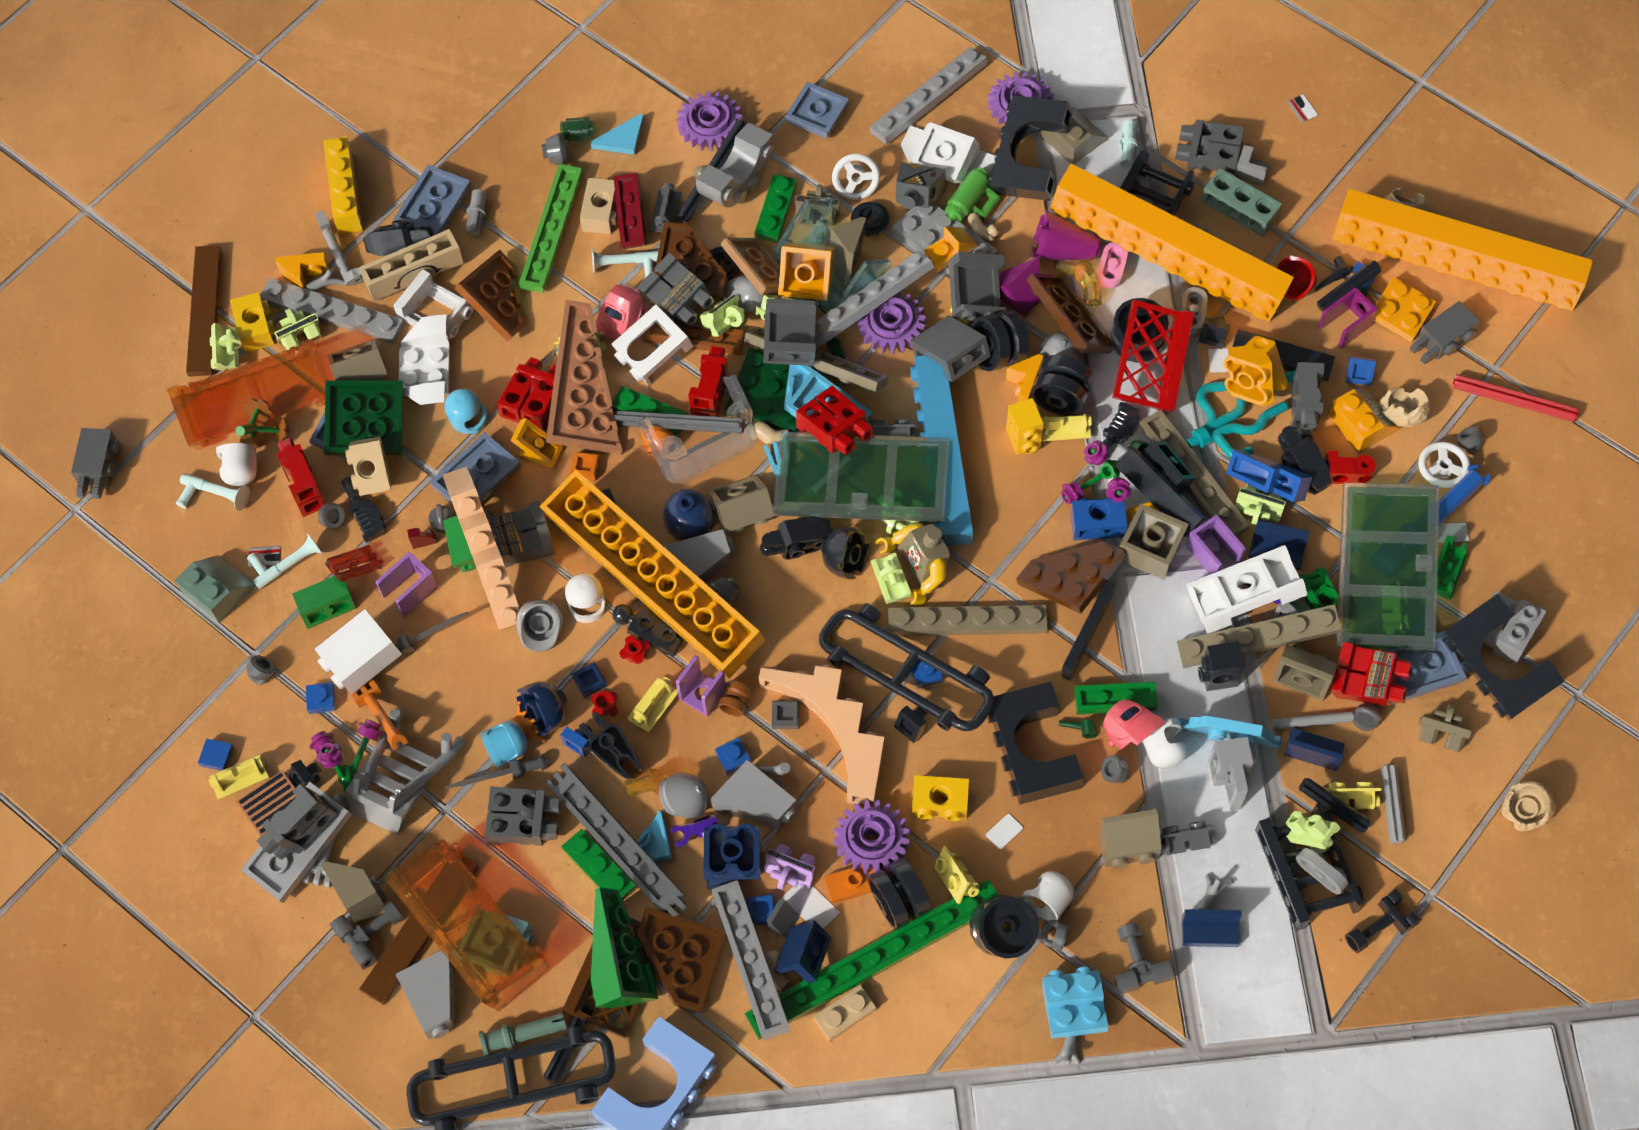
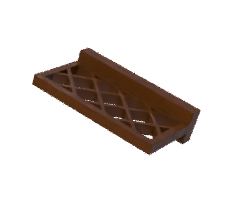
M630 917V926L633 927L636 935L634 939L636 940L638 939L637 932L641 922ZM591 945L562 1012L564 1015L571 1018L576 1016L625 1039L640 1003L634 1004L629 1014L626 1009L629 1006L609 1010L600 1007L602 1012L593 1016L581 1012L584 1003L594 999L593 995L588 996L592 988ZM641 947L643 953L641 957L642 959L645 958L646 963L650 964L651 969L654 973L655 969L652 966L643 947ZM622 1009L626 1018L623 1029L611 1025L608 1014ZM604 1017L605 1022L599 1020L598 1018Z

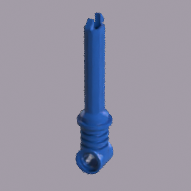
M1478 465L1468 466L1467 470L1469 472L1416 523L1404 524L1399 535L1389 544H1384L1373 555L1370 564L1389 580L1393 579L1416 552L1425 550L1428 547L1429 535L1482 484L1486 486L1489 484L1490 475L1487 474L1483 478L1476 472L1479 467Z

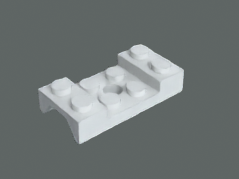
M1285 545L1186 584L1190 598L1207 634L1233 625L1232 617L1280 599L1283 605L1307 595L1305 583L1297 574ZM1245 583L1252 584L1248 589L1239 588Z

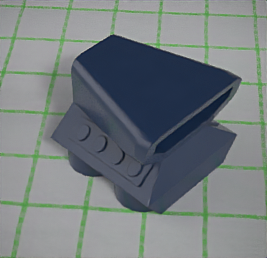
M745 823L737 827H726L722 824H714L711 827L704 828V880H706L707 889H713L737 880L760 879V826H752Z

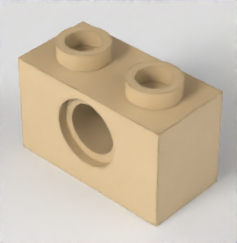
M588 178L580 215L582 232L611 234L613 225H617L618 221L614 180Z
M381 436L350 442L349 449L346 450L348 465L353 464L355 474L351 475L354 490L358 489L360 496L391 490L392 484ZM363 461H371L375 466V470L365 472L361 468V463Z

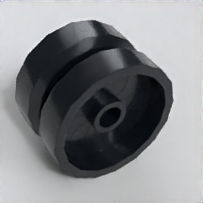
M1132 298L1122 303L1116 310L1111 341L1116 346L1114 350L1119 356H1121L1132 301L1138 300L1161 306L1160 304L1146 298ZM1137 308L1136 317L1141 325L1151 320L1150 315L1145 309ZM1162 315L1158 320L1164 330L1167 331L1169 326L1168 315ZM1154 322L1143 327L1151 340L1161 334ZM1139 330L1132 334L1131 341L1136 349L1146 344ZM1163 336L1153 342L1159 354L1163 351L1165 344ZM1149 346L1138 351L1144 362L1156 358ZM1134 355L1127 358V361L1139 363Z
M1004 311L995 315L981 316L973 321L970 328L986 336L991 357L978 364L983 370L995 371L1026 360L1029 352V335L1026 325L1017 313Z
M1049 355L1043 358L1040 363L1030 395L1038 406L1049 412L1066 416L1077 415L1083 410L1094 375L1086 364L1075 358L1064 355Z
M904 858L889 864V875L883 870H877L867 876L873 897L894 930H899L909 924V913L916 918H921L931 912V905L927 894L914 870Z
M1008 895L989 896L980 901L972 911L969 922L970 935L976 946L986 954L1005 959L1017 958L1028 952L1036 942L1039 932L1038 917L1033 908L1023 899ZM1003 923H1006V929H1002Z

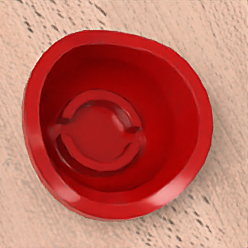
M1298 256L1287 257L1277 266V269L1294 277L1284 295L1287 299L1298 300L1305 297L1317 282L1316 269L1305 258Z

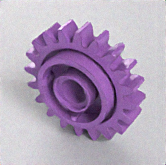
M1014 72L1013 78L1005 74L1004 81L997 79L996 86H991V93L988 95V110L992 111V118L998 117L997 124H1002L1007 120L1006 109L1008 104H1011L1013 95L1053 100L1054 94L1050 92V85L1044 86V79L1036 81V74L1032 75L1031 78H1027V72H1024L1022 77H1019L1018 73Z
M707 91L705 97L697 93V100L689 97V104L682 103V110H678L677 127L679 135H683L684 142L690 141L692 148L699 144L701 151L705 146H709V150L713 151L714 145L720 148L736 121L743 119L741 109L736 107L735 100L729 102L728 95L720 98L718 91L714 96H711V93Z
M900 291L857 321L859 336L864 337L865 344L872 342V350L881 346L882 354L886 352L887 348H890L892 354H895L896 348H899L904 353L905 345L912 348L910 340L925 331L926 316L923 315L924 309L923 307H918V300L910 302V294L902 298Z
M865 800L864 808H860L857 803H854V813L845 809L846 819L838 818V825L840 827L834 828V835L837 836L834 839V846L839 847L837 849L838 856L846 855L844 857V865L853 862V871L863 866L864 875H867L870 868H873L874 872H876L880 867H883L888 872L890 862L898 860V856L905 857L906 850L904 848L909 847L910 841L906 837L909 836L910 831L904 828L906 826V819L898 820L900 811L896 810L890 813L889 803L883 809L880 808L879 800L875 802L874 807L870 806L868 800ZM875 834L879 838L875 841H868L865 839V836Z

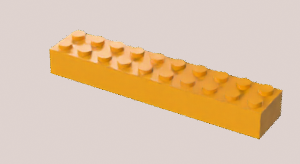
M1073 164L1069 165L1057 186L1050 210L1054 211L1056 215L1068 218L1079 227L1097 233L1102 239L1110 240L1120 245L1125 251H1132L1142 256L1145 261L1163 267L1170 274L1179 275L1186 279L1188 283L1208 290L1211 295L1229 301L1234 307L1243 308L1251 312L1258 319L1270 322L1294 278Z
M1348 189L1332 238L1342 244H1350L1363 248L1366 251L1387 255L1389 258L1404 260L1416 266L1434 269L1439 273L1451 274L1463 280H1471L1487 287L1498 288L1510 294H1518L1537 302H1545L1555 305L1560 309L1572 311L1587 283L1593 260L1352 189Z
M576 469L540 506L551 521L719 671H723L728 679L765 642L758 629Z

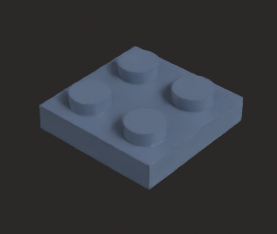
M806 82L787 112L785 122L828 139L849 106V99Z

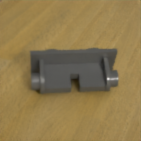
M665 183L661 190H658L650 231L662 232L664 222L676 223L682 192H676L672 183Z
M869 420V424L873 427V436L866 442L864 441V443H869V446L887 445V436H892V445L910 446V443H915V433H910V429H915V424H910V420H895V424H885V420Z
M1205 821L1189 823L1190 828L1180 830L1179 826L1162 828L1163 833H1160V838L1163 839L1161 854L1166 853L1168 856L1186 852L1185 841H1189L1190 851L1211 848V845H1215L1214 834H1209L1208 830L1215 829V827L1206 825Z

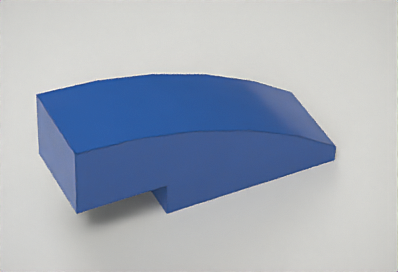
M1233 450L1226 474L1266 493L1273 492L1292 502L1305 501L1312 480V476L1296 469L1240 450Z

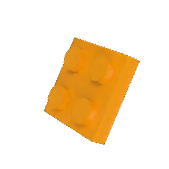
M1393 276L1375 304L1378 311L1374 321L1412 342L1436 301Z

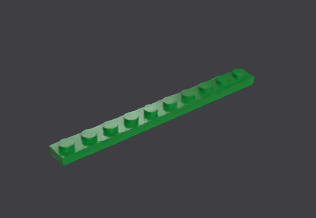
M988 879L979 884V894L977 896H963L960 904H957L953 898L921 918L909 922L908 925L889 933L820 971L817 981L807 983L804 980L778 994L788 1024L968 925L972 911L978 903L989 896L998 895L990 880ZM751 1009L745 1013V1017L757 1039L760 1040L762 1036Z

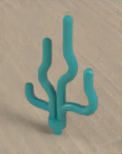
M1295 371L1285 374L1288 384L1292 382ZM1225 381L1204 384L1196 394V401L1206 414L1207 422L1203 426L1194 429L1191 432L1192 437L1188 438L1186 443L1190 448L1197 446L1202 449L1215 441L1224 454L1231 458L1232 452L1235 449L1225 439V435L1230 433L1241 435L1259 433L1270 419L1285 412L1289 405L1284 401L1274 405L1261 413L1257 421L1252 425L1230 423L1244 413L1247 401L1237 398L1236 407L1217 418V413L1206 396L1211 392L1226 391ZM1250 446L1240 450L1250 454L1254 453V449Z

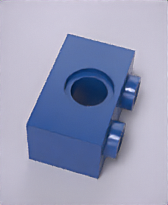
M1108 497L1101 500L1082 498L1078 501H1072L1070 515L1073 540L1124 538L1127 530L1124 501L1114 502L1112 498ZM1101 515L1103 519H1096L1093 516Z

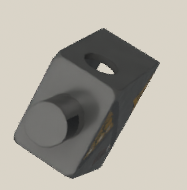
M901 162L896 180V202L902 204L906 209H912L914 206L929 208L945 191L946 169Z

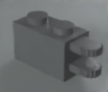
M1458 301L1422 326L1417 341L1412 344L1409 350L1412 353H1416L1425 347L1428 351L1421 357L1420 361L1423 364L1429 363L1434 358L1439 360L1444 355L1450 356L1458 349L1461 343L1464 341L1468 343L1477 335L1476 330L1480 320Z
M81 428L71 474L77 481L76 493L78 498H85L89 485H93V498L101 499L104 486L109 485L110 477L114 475L115 455L119 453L120 442L111 429Z

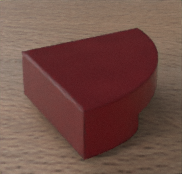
M419 528L407 530L413 549L438 543L436 533L431 530L429 532H421Z

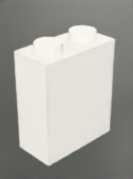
M365 609L315 648V651L321 657L317 662L327 673L330 670L334 673L330 678L340 690L345 687L350 694H353L402 655Z

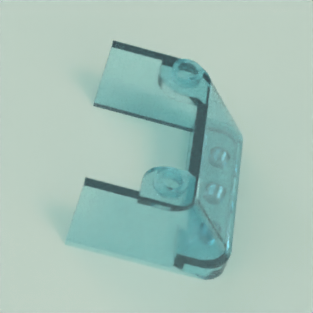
M830 197L805 199L775 247L774 257L779 264H781L782 246L786 242L825 246L829 239V229L821 219L833 202ZM889 259L864 261L848 286L844 285L835 271H833L828 301L811 300L816 301V306L826 315L830 310L845 302L850 296L861 291L870 282L881 277L891 261Z

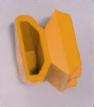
M1255 336L1245 346L1228 348V357L1224 360L1223 364L1226 371L1229 372V377L1225 380V387L1231 393V396L1264 406L1274 403L1273 390H1285L1288 388V381L1275 341Z

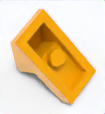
M946 226L944 227V237L924 249V255L932 261L933 266L939 272L949 265V259L957 252H970L977 248L978 244L964 228Z
M324 252L275 257L280 274L295 286L304 289L305 276H319L325 274L329 269Z
M1037 354L1007 368L1006 380L1018 384L1015 391L1018 402L1031 399L1030 392L1037 377L1043 355Z
M527 418L520 420L510 440L521 448L520 458L549 468L554 467L563 449L562 445L547 443V434Z

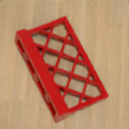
M1138 300L1132 301L1112 396L1113 399L1157 409L1158 411L1162 410L1165 414L1175 410L1194 312L1186 310L1180 312ZM1137 308L1145 309L1150 315L1151 320L1141 325L1136 317ZM1162 315L1174 317L1172 327L1167 331L1164 330L1158 320ZM1154 322L1161 334L1151 340L1143 327ZM1139 330L1146 344L1136 349L1131 341L1133 333ZM1163 336L1168 344L1167 352L1160 355L1153 342ZM1146 346H1149L1156 359L1148 364H1145L1138 352ZM1134 355L1141 368L1131 374L1126 366L1127 358ZM1158 361L1163 368V373L1161 377L1155 380L1148 366ZM1144 370L1151 383L1141 389L1133 376ZM1128 379L1137 391L1131 396L1120 393L1122 383ZM1152 385L1158 393L1157 403L1148 401L1143 393L1145 389Z

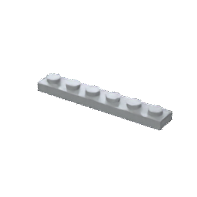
M969 47L869 127L870 134L887 145L988 64L987 57L974 48Z
M920 251L911 254L903 262L889 269L887 273L870 282L861 291L850 296L845 302L815 322L816 349L933 269L932 261Z
M272 278L268 279L260 294L262 301L267 300L271 306L283 310L290 308L293 313L302 310L306 317L315 313L319 321L395 344L404 326V321L401 318Z
M738 880L711 889L763 1041L790 1032Z

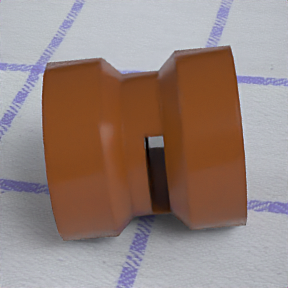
M728 681L724 689L725 696L720 699L718 708L728 715L741 717L745 711V701L750 698L752 690L741 682Z

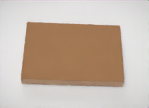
M724 238L720 245L761 295H778L780 264L759 238Z

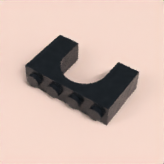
M1013 95L1011 104H1008L1006 109V124L1001 128L1000 147L995 151L994 170L989 174L990 186L996 194L1051 201L1056 177L1052 171L1045 168L1023 166L1017 163L1016 152L1021 141L1031 133L1049 131L1068 134L1073 110L1068 101Z
M1496 594L1444 631L1442 634L1445 638L1442 642L1451 653L1456 651L1462 659L1459 661V664L1468 675L1472 673L1478 680L1475 685L1485 697L1489 695L1495 702L1492 707L1499 717H1506L1509 721L1565 682V680L1549 659L1525 676L1515 680L1500 679L1486 669L1481 658V647L1484 639L1489 633L1514 616L1502 598Z
M1051 681L994 696L995 704L987 720L989 724H994L996 731L993 732L994 742L997 748L1001 747L1004 755L1001 756L1004 772L1009 771L1011 781H1009L1012 797L1017 796L1019 805L1081 789L1084 777L1076 754L1051 761L1038 762L1025 757L1015 744L1014 737L1021 727L1034 721L1058 715L1059 703Z

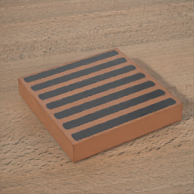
M280 771L236 802L261 837L266 832L262 824L267 819L271 820L276 812L284 810L296 798V795L292 792L295 788L285 773Z

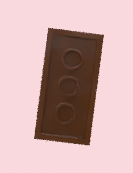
M1032 273L1026 281L1032 287L1033 294L1041 299L1045 305V310L1055 318L1060 330L1067 334L1073 342L1072 345L1075 350L1081 354H1110L1116 346L1062 275Z

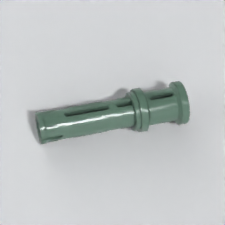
M560 1012L556 1015L513 1027L504 1024L501 1029L487 1033L480 1031L479 1037L485 1056L496 1050L504 1048L508 1050L513 1049L512 1047H515L516 1043L562 1030L565 1031L567 1028L563 1012Z

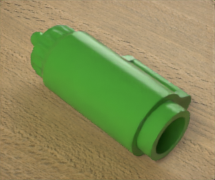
M977 167L968 173L947 203L945 213L948 214V220L952 222L956 219L960 222L970 212L978 213L982 221L987 219L1000 201V196L988 188L990 182L989 173L986 170ZM984 194L989 199L980 210L975 205Z

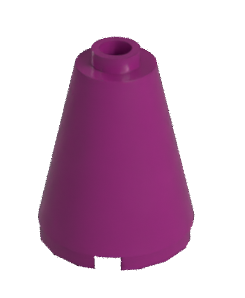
M1044 211L1045 215H1041L1034 235L1037 248L1032 247V258L1039 257L1042 260L1093 261L1094 257H1099L1102 243L1099 242L1098 236L1050 211Z

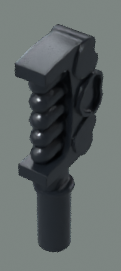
M1123 402L1119 403L1118 413L1112 419L1113 422L1110 423L1108 428L1103 430V436L1106 437L1103 440V444L1107 446L1109 452L1114 447L1115 442L1122 445L1129 439V436L1134 435L1140 417V410Z
M350 477L342 479L341 483L349 497V502L352 503L348 510L355 517L360 530L363 531L362 537L367 543L385 535L384 518L379 508L375 507L368 498L363 501L361 500V496L353 488Z

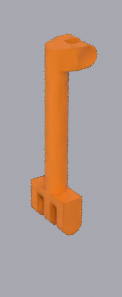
M372 679L369 681L371 689L367 690L363 685L360 687L363 694L358 695L355 691L351 696L359 708L366 704L387 733V740L390 746L396 751L399 749L396 743L401 741L404 746L408 741L403 733L396 729L376 698L381 696L382 692Z

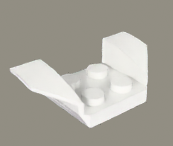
M931 122L926 124L924 130L910 126L901 143L909 163L946 169L945 180L956 184H961L968 173L977 167L986 170L990 174L995 165L994 155L981 151L980 144L975 138Z
M446 314L422 317L402 340V347L399 348L398 380L403 381V396L409 397L420 405L445 402V394H450L451 351L446 333Z

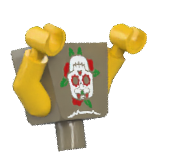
M920 523L909 524L893 533L892 538H879L876 541V545L885 543V549L880 551V553H891L895 550L896 544L899 545L900 553L921 587L919 590L910 589L911 596L907 598H914L910 603L912 605L924 604L926 593L930 594L945 580L947 575L946 567L950 553L941 538V530L933 524L926 526Z

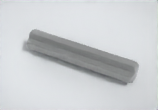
M1385 765L1381 769L1389 841L1391 844H1402L1406 836L1398 771L1395 765Z

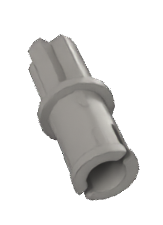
M481 189L472 191L470 207L466 211L468 215L466 233H469L470 236L480 234L482 219L486 215L484 207L487 193Z

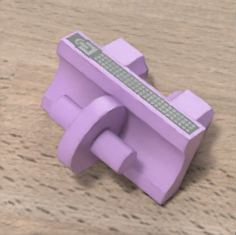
M781 843L775 850L769 849L766 854L767 859L764 872L771 874L770 877L779 880L778 889L784 890L787 884L795 887L799 885L810 889L815 872L816 858L814 856L802 854L800 860L791 857L792 850L790 847Z

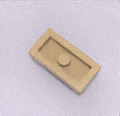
M859 985L816 1014L814 1020L828 1041L831 1042L874 1013L876 1007L861 985Z

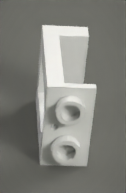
M422 269L394 304L397 317L414 327L422 318L414 312L424 299L429 296L454 310L448 317L446 325L447 337L450 340V338L456 336L461 324L471 317L474 308L465 299L434 283L431 274Z
M657 305L653 306L612 343L616 351L614 354L615 358L623 366L627 363L632 368L629 372L638 382L643 380L648 386L652 384L648 377L680 348L686 353L693 347L685 333ZM656 322L670 337L646 359L642 361L632 360L628 356L629 346Z

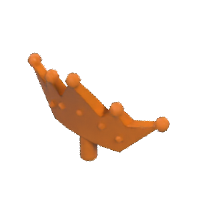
M518 701L514 717L515 722L523 729L527 739L545 742V738L537 735L539 730L533 729L536 719L526 718L527 711H522V702Z

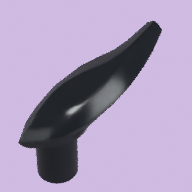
M1337 256L1333 260L1337 269L1315 288V291L1343 279L1352 272L1354 266L1347 264L1342 256Z

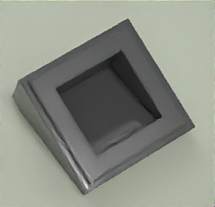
M779 899L767 919L768 929L782 938H787L790 928L794 927L799 919L798 913L786 900Z

